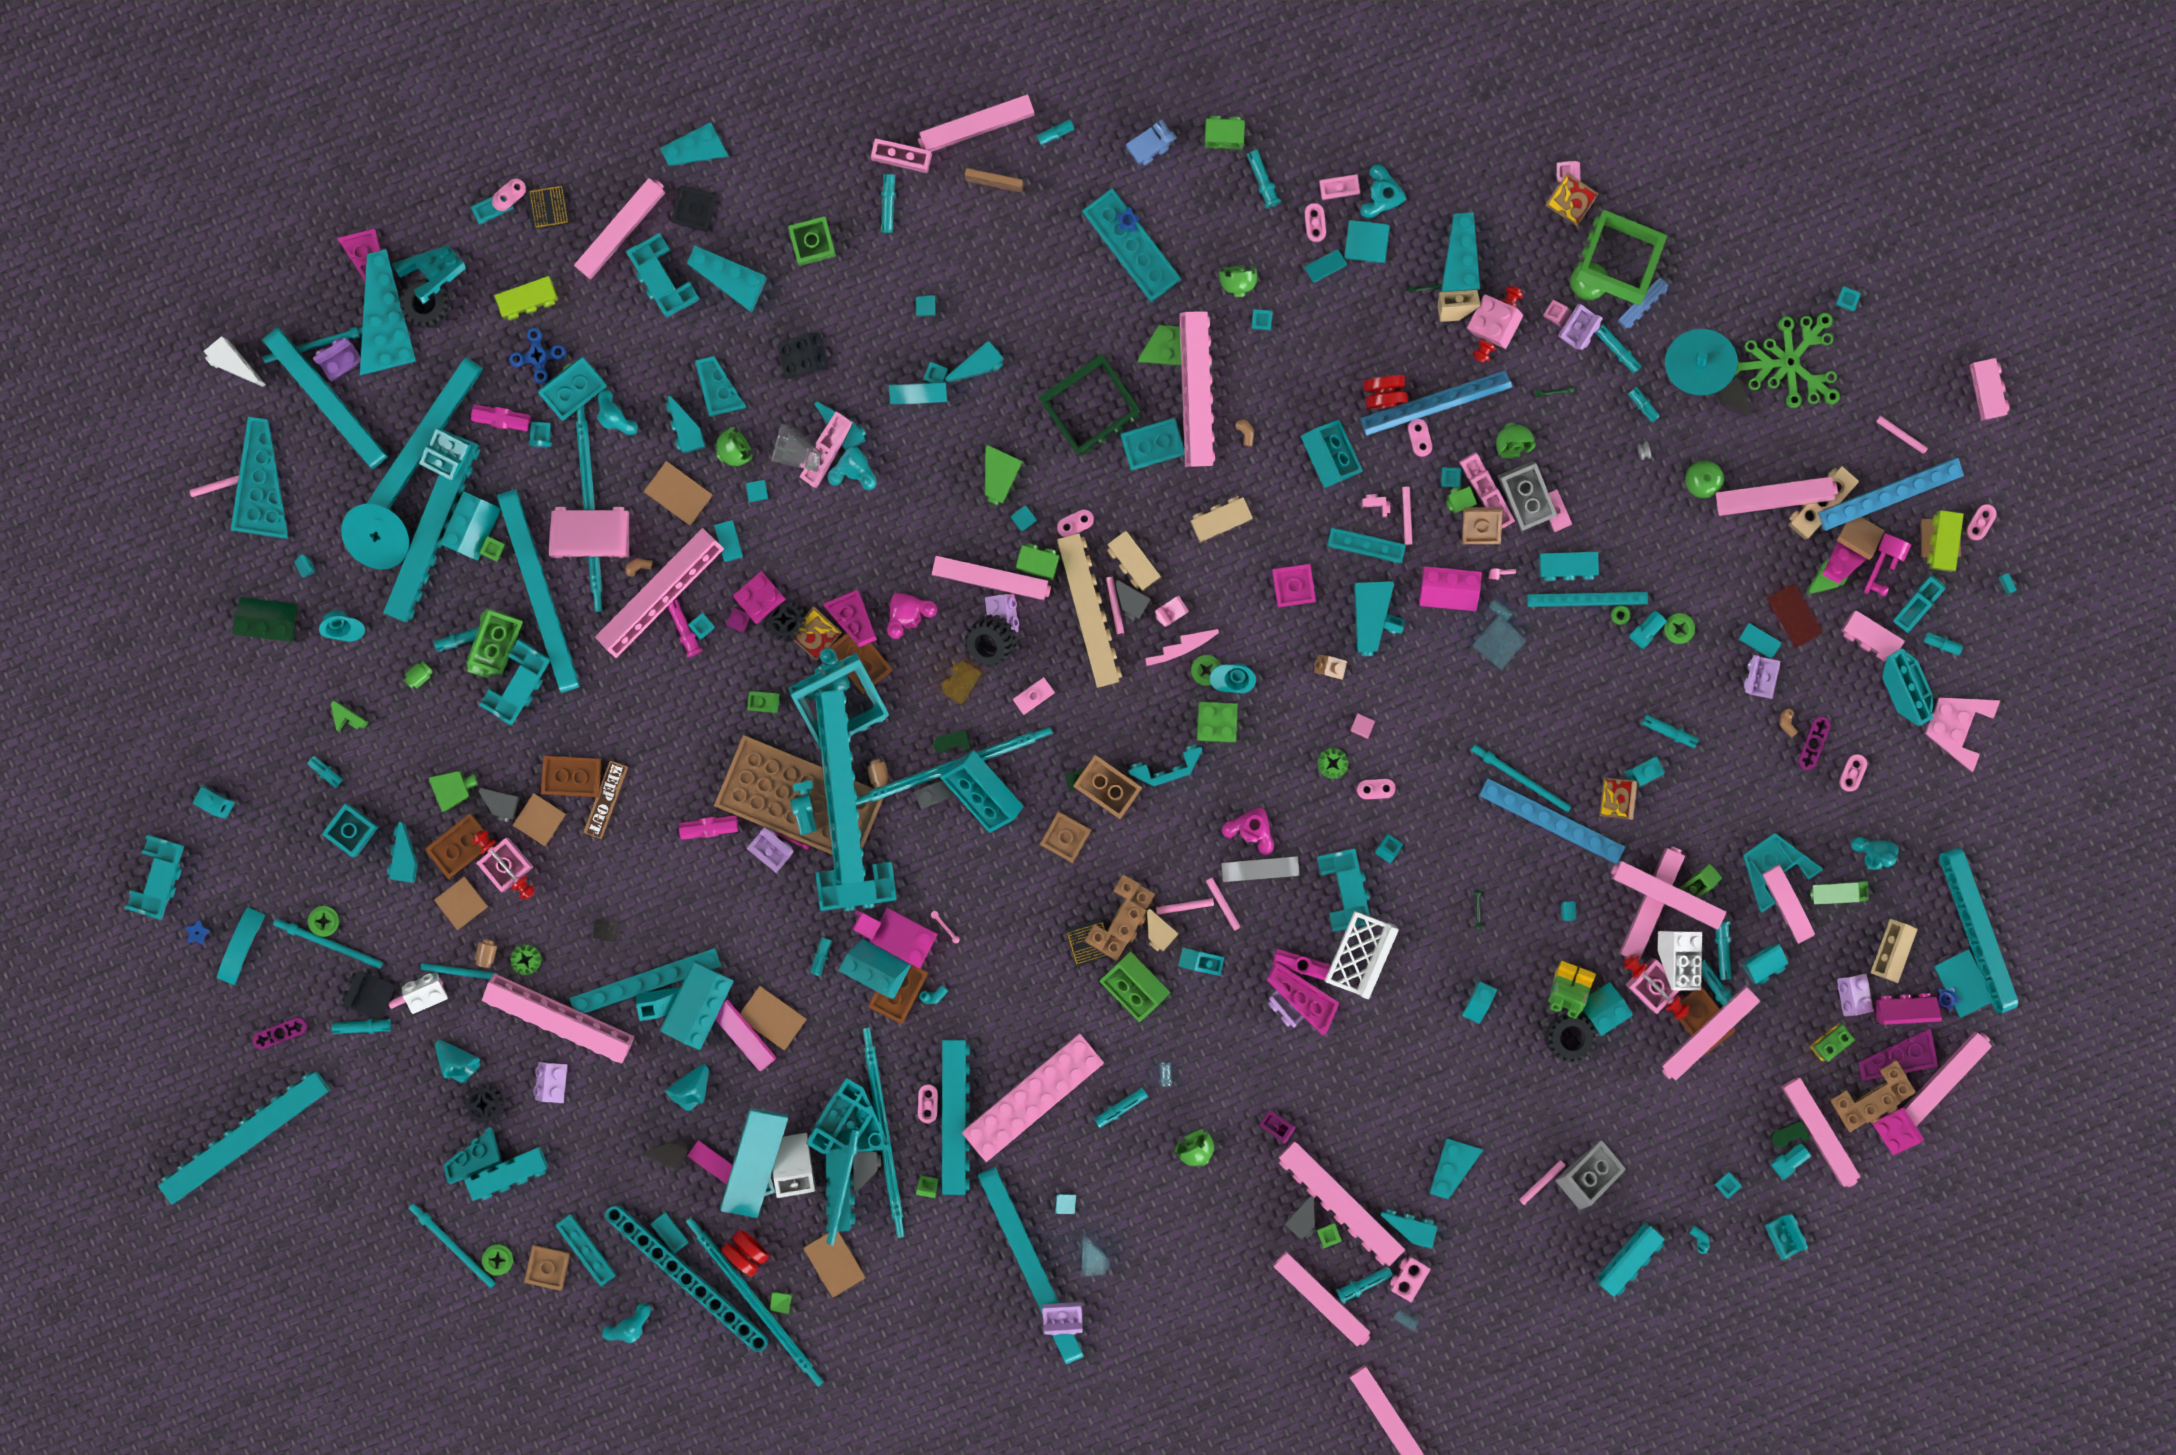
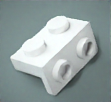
M437 972L426 974L421 979L410 981L402 986L403 998L412 1014L448 999L439 981Z

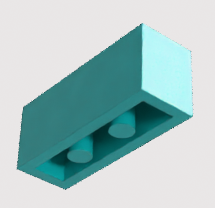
M1598 552L1538 555L1539 578H1544V581H1556V577H1563L1564 581L1575 580V577L1582 576V580H1593L1594 576L1599 575Z

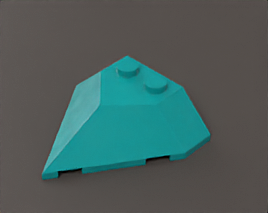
M848 1078L834 1092L806 1142L807 1145L822 1154L846 1153V1146L849 1145L852 1130L860 1131L856 1145L858 1147L857 1152L892 1150L863 1087Z

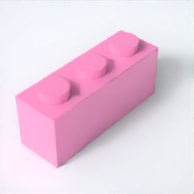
M876 138L871 153L872 161L928 173L932 157L931 151Z
M1994 358L1970 364L1981 421L2008 415L2009 403L2004 399L2005 384L2000 380V363Z
M1856 610L1852 611L1841 629L1845 633L1843 635L1845 638L1852 642L1854 640L1861 643V648L1868 652L1870 650L1877 653L1876 657L1886 662L1887 656L1899 650L1905 642Z

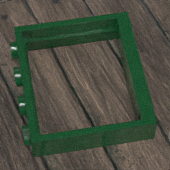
M1102 354L1038 397L1077 456L1079 454L1084 456L1092 450L1091 446L1095 443L1100 445L1108 439L1106 436L1111 432L1116 434L1121 431L1123 424L1128 421L1131 424L1139 418L1138 414L1141 412ZM1102 366L1132 411L1078 447L1048 401Z

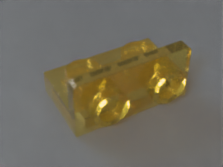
M962 660L960 663H955L951 670L954 674L950 680L946 678L941 686L944 689L942 692L944 695L963 705L982 672Z

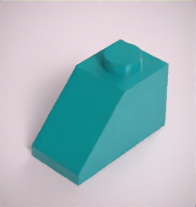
M1182 948L1178 966L1220 976L1225 957Z
M1477 981L1462 1016L1480 1024L1490 1007L1497 989Z

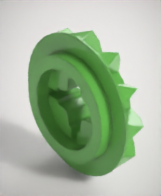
M1674 614L1667 619L1664 625L1665 635L1669 641L1675 644L1686 643L1691 640L1695 633L1694 622L1685 614ZM1673 623L1678 626L1685 623L1682 628L1684 633L1679 632L1674 635L1676 628Z
M1203 655L1193 662L1191 674L1200 685L1210 686V675L1200 676L1203 672L1200 664L1205 667L1212 664L1210 672L1221 664L1215 657Z
M1329 748L1320 754L1318 769L1327 778H1339L1348 769L1347 756L1339 749ZM1327 757L1332 760L1340 758L1336 763L1339 770L1334 767L1326 769L1330 764Z
M327 906L315 908L308 918L310 930L315 935L321 937L332 935L337 930L339 924L338 914L333 908ZM325 913V918L331 922L325 924L323 930L322 923L316 922V920L322 919Z
M520 945L511 954V967L522 975L533 974L540 967L541 955L532 945ZM522 952L523 954H525L526 957L533 956V958H531V960L528 961V966L525 963H518L520 962V960L523 959Z
M497 1244L485 1250L482 1256V1264L488 1273L503 1275L511 1269L513 1263L512 1252L506 1246ZM499 1252L500 1258L506 1261L500 1262L497 1268L496 1261L490 1259L495 1258Z

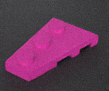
M375 229L337 238L364 281H366L367 254L381 251Z
M1837 541L1822 575L1839 584L1857 567L1861 566L1867 558Z
M858 590L823 604L826 610L859 647L877 640Z

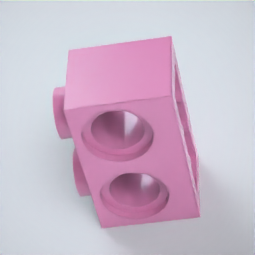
M1409 1256L1408 1259H1403L1399 1266L1401 1271L1398 1276H1393L1389 1285H1391L1390 1290L1412 1302L1431 1269ZM1411 1265L1419 1267L1418 1272L1414 1275L1408 1272ZM1403 1281L1409 1283V1288L1406 1291L1399 1290V1284Z

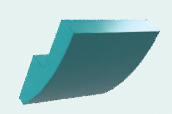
M1349 220L1344 258L1347 260L1385 263L1390 225Z
M436 428L430 445L425 447L419 464L450 480H454L472 444L441 428Z

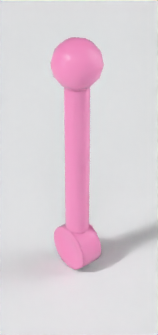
M933 911L931 917L936 919L952 937L953 943H958L960 938L951 932L940 919L938 912Z

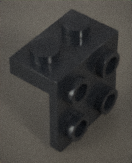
M820 332L806 333L778 343V350L786 379H793L811 372L829 370L828 358L825 354L824 342Z
M362 970L353 973L349 981L351 984L350 989L344 992L341 999L343 1001L342 1007L354 1009L377 1020L382 1019L395 990V985Z

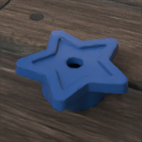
M1131 207L1124 213L1116 214L1120 220L1119 230L1128 228L1132 232L1135 231V223L1141 217L1134 215Z
M200 920L194 926H186L185 928L189 933L188 943L197 941L204 945V938L210 933V930L204 928Z
M1954 987L1948 990L1938 989L1940 994L1938 1005L1947 1007L1952 1011L1954 1004L1961 1002V999L1955 995Z

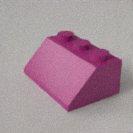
M1424 566L1422 569L1419 606L1477 611L1482 572Z
M1921 993L1919 997L1912 998L1911 994H1903L1897 999H1892V995L1881 996V999L1875 1000L1876 1021L1880 1024L1942 1021L1937 997H1931V993Z

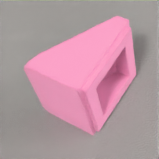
M1577 161L1557 163V182H1561L1566 173L1580 180V163Z
M1552 300L1543 316L1563 328L1572 311L1567 306Z
M1357 714L1350 731L1368 739L1375 721Z

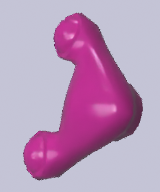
M894 593L890 602L888 635L892 639H899L903 635V627L906 629L916 628L921 621L920 613L928 618L935 616L938 611L936 604L932 601L920 600L906 593Z
M1263 807L1252 809L1234 820L1227 821L1222 826V833L1225 837L1232 838L1240 831L1241 837L1246 842L1256 843L1260 840L1258 849L1263 855H1268L1274 850L1268 817Z

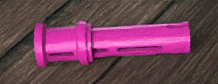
M678 600L672 601L667 607L681 636L679 641L683 643L687 651V658L693 657L701 653L703 649L699 648L695 639L696 634L691 632L678 604Z

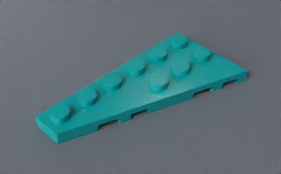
M386 249L367 254L360 375L416 362L403 311L400 308V300Z
M248 417L231 531L289 539L269 420Z

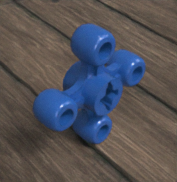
M530 328L527 332V339L531 343V349L527 353H512L509 361L514 367H521L525 363L533 364L535 367L533 378L536 383L543 385L549 380V374L545 370L546 361L549 359L563 360L567 352L561 345H555L551 349H544L541 346L542 332L538 328ZM536 332L537 337L532 338V334ZM537 350L540 354H542V356L539 357V362L536 358H534V356L537 355ZM561 350V355L557 356L556 351ZM520 357V361L515 363L514 359ZM540 374H544V378L542 380H539L538 378Z

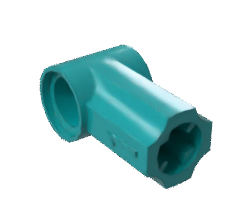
M1653 611L1628 637L1643 650L1667 621L1661 614Z
M809 794L790 799L801 835L816 832L817 828Z
M1799 1143L1785 1155L1782 1154L1773 1160L1770 1165L1779 1177L1784 1180L1793 1174L1796 1170L1795 1168L1810 1158L1811 1155L1802 1143Z

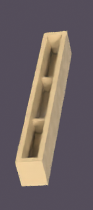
M1079 533L1057 539L1096 686L1100 688L1118 683L1122 675L1119 666L1115 667L1114 659H1117L1115 649H1110L1109 641L1112 638L1110 630H1105L1104 622H1107L1105 612L1100 611L1099 604L1102 601L1100 593H1095L1094 585H1097L1095 575L1090 574L1089 571L1092 563L1090 556H1085L1084 548H1087L1085 538L1080 537Z

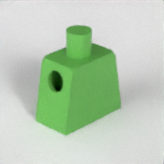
M462 771L429 778L442 812H447L470 798L469 788L478 785L474 774L464 778Z

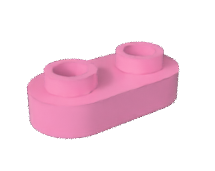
M519 179L510 180L494 194L492 198L494 208L499 211H505L524 195L526 191L525 184ZM514 186H518L519 190H515ZM500 197H504L506 202L501 201Z
M1310 204L1305 210L1307 237L1312 242H1320L1326 235L1324 210L1319 204ZM1316 211L1318 215L1317 217H1312L1310 213ZM1318 230L1320 235L1314 236L1313 231Z
M1415 419L1408 425L1413 452L1417 456L1425 457L1432 451L1428 427L1422 419ZM1416 425L1421 426L1420 432L1415 431L1414 427ZM1421 443L1426 445L1425 450L1419 448Z
M1988 504L1982 505L1973 515L1966 527V534L1971 540H1980L1988 532L1996 518V510L1993 506ZM1983 511L1988 513L1987 518L1982 516ZM1974 527L1978 529V534L1972 532Z
M1080 510L1059 521L1057 525L1058 533L1063 537L1080 533L1092 526L1094 517L1090 511ZM1082 516H1087L1088 521L1086 523L1081 522L1080 518ZM1065 524L1070 525L1071 528L1069 531H1065L1063 529V526Z
M1852 755L1848 758L1839 780L1840 787L1843 790L1854 791L1859 787L1867 767V761L1862 755ZM1854 761L1859 762L1858 768L1853 766ZM1848 778L1852 780L1850 786L1846 784V779Z
M1389 779L1364 780L1358 784L1357 794L1362 799L1389 798L1393 796L1396 788L1395 784ZM1384 785L1389 786L1388 792L1383 791L1382 787ZM1365 786L1370 787V792L1367 794L1363 791Z
M926 1084L919 1090L918 1117L924 1123H931L937 1117L938 1091L935 1086ZM927 1090L932 1092L931 1097L925 1096ZM930 1110L931 1116H925L924 1111Z

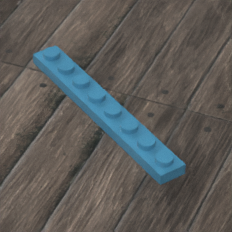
M1504 370L1362 417L1360 421L1366 435L1512 388L1511 381Z
M1952 458L1819 511L1818 515L1823 530H1829L1964 476L1959 458Z
M1488 778L1479 794L1480 797L1613 863H1618L1625 849L1624 846Z

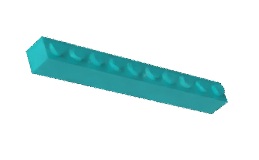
M1648 592L1527 595V607L1648 604Z

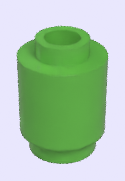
M422 661L404 674L407 677L404 681L411 689L414 686L418 689L430 678L433 672Z

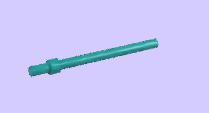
M356 326L350 328L349 331L295 347L302 353L332 344L338 338H360L363 327L358 328ZM273 353L262 356L264 363L278 360Z
M1476 744L1471 748V751L1482 757L1484 762L1493 764L1564 811L1568 812L1571 805L1494 757L1495 754L1492 752H1487Z
M277 918L274 921V926L286 930L288 934L293 936L296 934L379 969L383 965V962L317 936L314 933L299 928L297 924L292 922L289 924Z
M852 1130L849 1145L846 1146L845 1152L847 1155L826 1242L829 1245H834L851 1167L854 1155L857 1154L858 1150L856 1145L860 1131Z
M414 1203L408 1208L419 1218L418 1221L423 1226L426 1225L490 1289L496 1284L431 1220L432 1217L420 1210Z

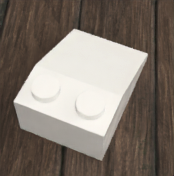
M221 336L204 351L207 354L205 359L216 369L219 367L262 387L266 385L232 343Z

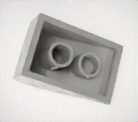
M1531 461L1497 475L1522 531L1557 516L1537 463Z
M1600 1140L1570 1165L1555 1181L1578 1209L1581 1210L1591 1206L1626 1169L1604 1142Z

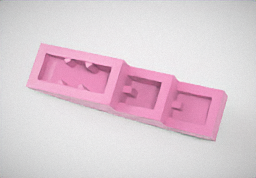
M835 412L815 443L817 446L807 460L809 463L801 473V479L815 488L818 487L837 455L852 421Z
M1474 452L1460 460L1459 463L1484 507H1502L1501 529L1515 522L1478 454Z
M1216 629L1180 636L1181 644L1163 647L1164 655L1145 658L1146 666L1182 656L1212 639L1219 631Z
M1780 865L1762 873L1769 891L1776 902L1775 904L1779 907L1795 941L1799 944L1814 936L1815 933Z

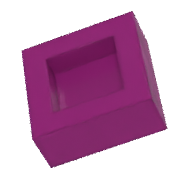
M733 607L726 625L744 633L751 617L747 613Z

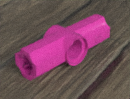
M474 404L471 421L490 424L501 429L511 428L528 432L531 415L511 412L509 409L500 407L490 408Z
M733 815L679 823L681 839L707 838L718 836V834L739 832L737 816Z
M1276 949L1272 965L1279 963L1288 970L1325 980L1331 967L1330 964L1280 949ZM1303 959L1307 962V967L1304 970H1299L1297 963Z

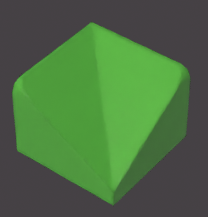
M773 1291L770 1310L789 1314L792 1293Z

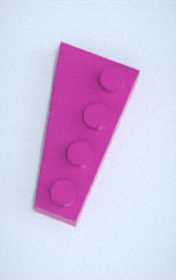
M1275 963L1267 981L1322 1035H1325L1339 1002L1279 963Z

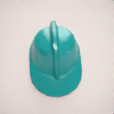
M334 610L324 613L319 631L326 638L352 642L362 638L365 633V627L359 620L349 618L343 611Z
M1225 664L1213 669L1210 674V683L1218 691L1246 693L1254 688L1256 676L1245 664Z

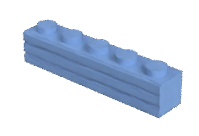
M1660 277L1647 290L1641 305L1633 304L1617 322L1625 330L1627 328L1630 329L1635 324L1634 321L1636 319L1639 320L1643 316L1641 313L1644 310L1647 312L1651 308L1650 304L1652 302L1655 303L1659 299L1658 296L1668 290L1667 287L1669 285Z

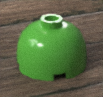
M1593 262L1589 263V269L1608 276L1607 271L1601 265ZM1576 268L1574 269L1570 277V286L1578 298L1592 301L1605 293V291L1577 281L1578 271H1576Z
M1232 266L1224 268V272L1219 270L1221 286L1228 293H1234V297L1245 296V292L1251 291L1256 285L1257 268L1250 266V269H1245V266Z
M1515 423L1507 424L1499 432L1496 439L1498 454H1501L1502 458L1507 459L1520 457V452L1525 450L1526 453H1529L1536 445L1530 430L1525 426Z
M730 427L719 436L716 443V455L721 462L724 461L730 466H741L752 460V454L749 456L748 453L751 448L744 436L739 431L735 433L733 431L735 428Z
M1698 461L1692 464L1686 472L1685 485L1688 491L1695 497L1710 498L1722 489L1724 483L1723 472L1712 461Z
M1203 1129L1186 1135L1184 1137L1186 1141L1182 1144L1179 1141L1175 1147V1153L1179 1159L1189 1166L1206 1165L1214 1152L1212 1137L1208 1131L1204 1132Z

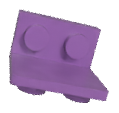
M346 338L336 339L332 342L333 346L328 349H320L315 353L316 356L313 357V360L322 367L331 382L358 366L361 362V356L353 343Z

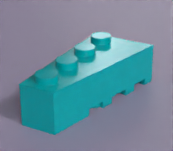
M1474 212L1454 214L1440 292L1479 291L1480 282Z
M694 246L687 264L752 313L767 280L766 276Z
M538 1147L464 1179L472 1200L481 1198L483 1201L492 1197V1193L497 1190L501 1193L510 1189L509 1185L517 1183L518 1186L527 1182V1177L534 1175L537 1178L546 1174L545 1170L549 1166L541 1147Z
M836 1152L826 1154V1179H828L826 1185V1196L828 1199L826 1207L828 1224H826V1231L830 1229L847 1153ZM851 1172L837 1231H850L852 1224H855V1213H852L851 1205H855V1193H851V1186H854V1174H851Z

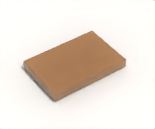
M970 168L966 169L965 179L968 182L1022 193V179Z
M667 461L644 490L647 495L690 526L713 496Z
M759 986L740 1013L750 1027L784 1051L807 1020V1018L762 986Z
M839 1231L836 1233L834 1245L826 1244L827 1233L803 1248L832 1298L866 1278Z

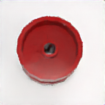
M1404 375L1385 376L1363 381L1364 392L1376 393L1365 398L1366 409L1391 408L1408 403L1407 392L1394 391L1406 385Z
M739 1228L732 1236L735 1243L728 1241L721 1248V1251L737 1268L752 1277L759 1269L757 1263L764 1264L770 1255L752 1236Z

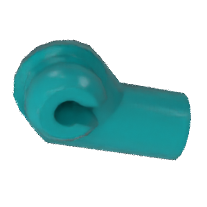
M941 985L936 992L923 991L919 997L925 1004H937L946 995L948 990Z
M1694 1225L1689 1233L1697 1238L1698 1252L1705 1254L1710 1248L1709 1236Z

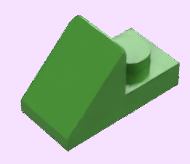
M749 691L747 710L778 713L780 694Z
M332 701L331 707L337 731L342 729L347 719L349 720L348 724L356 729L366 727L368 721L337 701Z

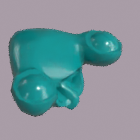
M1374 164L1370 168L1369 173L1376 180L1370 187L1371 199H1373L1374 203L1367 202L1360 208L1361 215L1366 219L1374 218L1379 213L1395 208L1406 200L1405 193L1389 175L1386 168L1381 164Z
M609 390L599 392V413L597 414V419L601 425L607 429L615 428L626 435H635L638 432L637 423L625 419L619 407L612 402V392Z
M855 446L848 448L837 465L828 473V481L833 486H838L842 482L844 475L850 479L859 480L862 487L866 490H872L877 484L876 477L868 465L866 456Z
M832 648L821 650L819 657L825 664H821L814 672L817 673L839 662L836 652ZM844 675L804 697L808 700H815L816 692L843 690L844 692L850 688L847 675Z
M1856 837L1851 840L1853 850L1867 853L1865 857L1867 870H1878L1882 866L1891 867L1896 863L1899 847L1895 843L1885 840L1870 841L1863 837Z
M644 1303L638 1304L634 1312L635 1315L623 1319L616 1327L614 1325L605 1326L601 1336L609 1341L621 1340L626 1343L636 1341L643 1332L642 1326L650 1315V1306Z

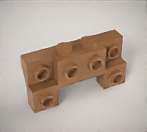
M1121 875L1118 884L1112 891L1125 900L1107 931L1094 924L1084 940L1085 943L1115 961L1118 960L1126 944L1129 941L1132 943L1137 935L1135 930L1138 925L1142 926L1147 917L1144 914L1155 895L1125 875Z
M1893 1060L1891 1064L1879 1069L1886 1081L1885 1083L1855 1101L1852 1100L1846 1089L1838 1096L1829 1099L1849 1132L1865 1123L1871 1122L1873 1124L1881 1119L1880 1115L1885 1112L1889 1114L1895 1111L1901 1101L1916 1093L1897 1060Z

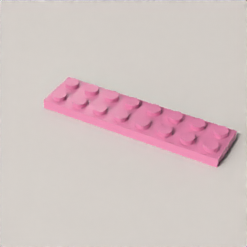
M1079 1033L961 1133L984 1161L987 1162L1102 1066L1104 1062Z

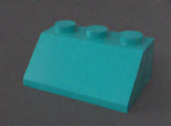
M1340 420L1325 424L1300 436L1324 489L1363 472Z
M463 491L440 544L478 561L481 556L479 553L487 536L489 537L501 508Z
M862 939L847 953L838 971L882 995L894 999L911 964Z

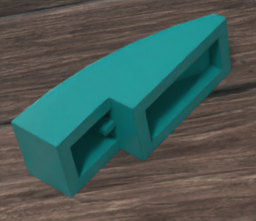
M946 381L889 385L890 404L947 402Z
M1930 574L1900 610L1893 622L1908 633L1946 589V585Z

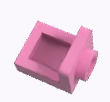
M1370 494L1362 499V508L1381 506L1382 518L1387 517V513H1390V502L1386 501V497L1377 498V494Z
M1179 596L1155 610L1158 621L1165 627L1189 612Z

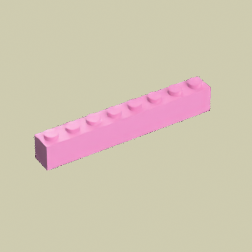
M1207 312L1179 313L1185 467L1213 466L1215 461V452L1212 449V443L1214 442V432L1212 431L1214 415L1211 412L1213 395L1210 393L1212 375L1210 374L1209 367L1211 366L1212 359L1209 354L1211 338L1208 335L1210 317Z
M702 528L595 638L608 652L617 658L724 548Z
M494 974L488 982L482 1001L490 1006L497 1007L508 1014L522 1018L526 1022L533 1023L543 1030L553 1032L561 1038L573 1041L577 1045L584 1046L597 1054H602L615 1062L623 1063L635 1037L497 974Z
M1293 1141L1278 1156L1281 1160L1279 1164L1286 1171L1290 1169L1294 1173L1292 1177L1299 1184L1304 1182L1308 1186L1306 1190L1314 1198L1318 1196L1322 1200L1320 1204L1327 1211L1331 1209L1336 1214L1334 1218L1341 1225L1345 1223L1349 1227L1347 1231L1355 1239L1359 1236L1363 1240L1361 1244L1369 1252L1373 1250L1377 1254L1375 1258L1382 1265L1386 1263L1390 1266L1405 1251L1298 1143Z

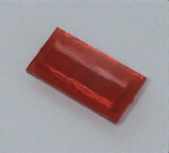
M1794 583L1767 598L1795 648L1810 642L1811 639L1822 634L1820 627Z

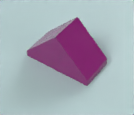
M1271 1110L1268 1111L1259 1125L1283 1143L1287 1142L1296 1128Z

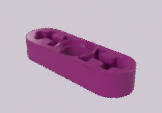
M1817 717L1811 724L1798 758V765L1804 770H1811L1816 766L1830 729V722L1827 718ZM1824 721L1823 725H1825L1826 728L1821 729L1819 733L1823 734L1822 738L1818 735H1812L1813 731L1817 733L1819 729L1816 723ZM1811 738L1818 739V748L1812 749L1809 746ZM1806 749L1810 752H1816V755L1811 754L1810 756L1812 764L1804 766L1805 762L1802 760L1809 755V753H1805Z
M294 1018L258 1032L253 1037V1044L258 1049H265L304 1034L308 1028L307 1022L303 1018ZM296 1021L303 1024L300 1032L298 1029L289 1031L286 1026L289 1024V1028L296 1025ZM282 1028L285 1030V1037L283 1039H278L275 1036L276 1029ZM271 1031L272 1039L265 1041L264 1046L262 1043L259 1044L260 1035L262 1037L270 1036L268 1032Z

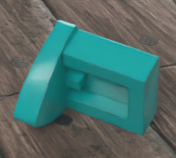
M531 422L528 445L538 448L552 447L550 442L551 423Z

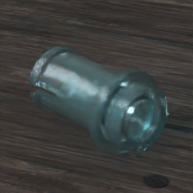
M1494 599L1488 606L1491 613L1494 612L1505 622L1513 614L1512 611L1500 603V600Z
M1159 1063L1160 1081L1158 1083H1160V1087L1172 1086L1171 1063Z
M1400 1309L1393 1318V1320L1407 1327L1408 1331H1414L1419 1322L1416 1320V1317L1413 1318Z

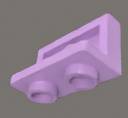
M1578 304L1558 337L1573 348L1583 350L1589 345L1592 334L1599 329L1602 317L1595 315L1581 304Z
M1014 594L985 597L987 615L992 614L993 617L999 615L1000 619H1007L1006 622L1012 624V630L1015 629L1016 632H1019V620L1016 613L1017 602Z
M1753 655L1748 665V670H1750L1749 676L1744 682L1745 692L1750 695L1772 699L1780 661Z
M765 827L747 847L751 853L775 873L779 871L793 854L792 847L787 842H782L777 838L774 831L771 829L767 830Z
M1867 974L1837 979L1844 1016H1855L1874 1011Z
M1277 990L1268 997L1270 1000L1269 1006L1275 1012L1278 1010L1283 1015L1281 1019L1288 1027L1290 1025L1295 1027L1304 1019Z
M538 1063L536 1068L537 1082L534 1087L535 1100L564 1103L567 1064Z
M1081 1302L1042 1304L1044 1334L1057 1335L1082 1332Z

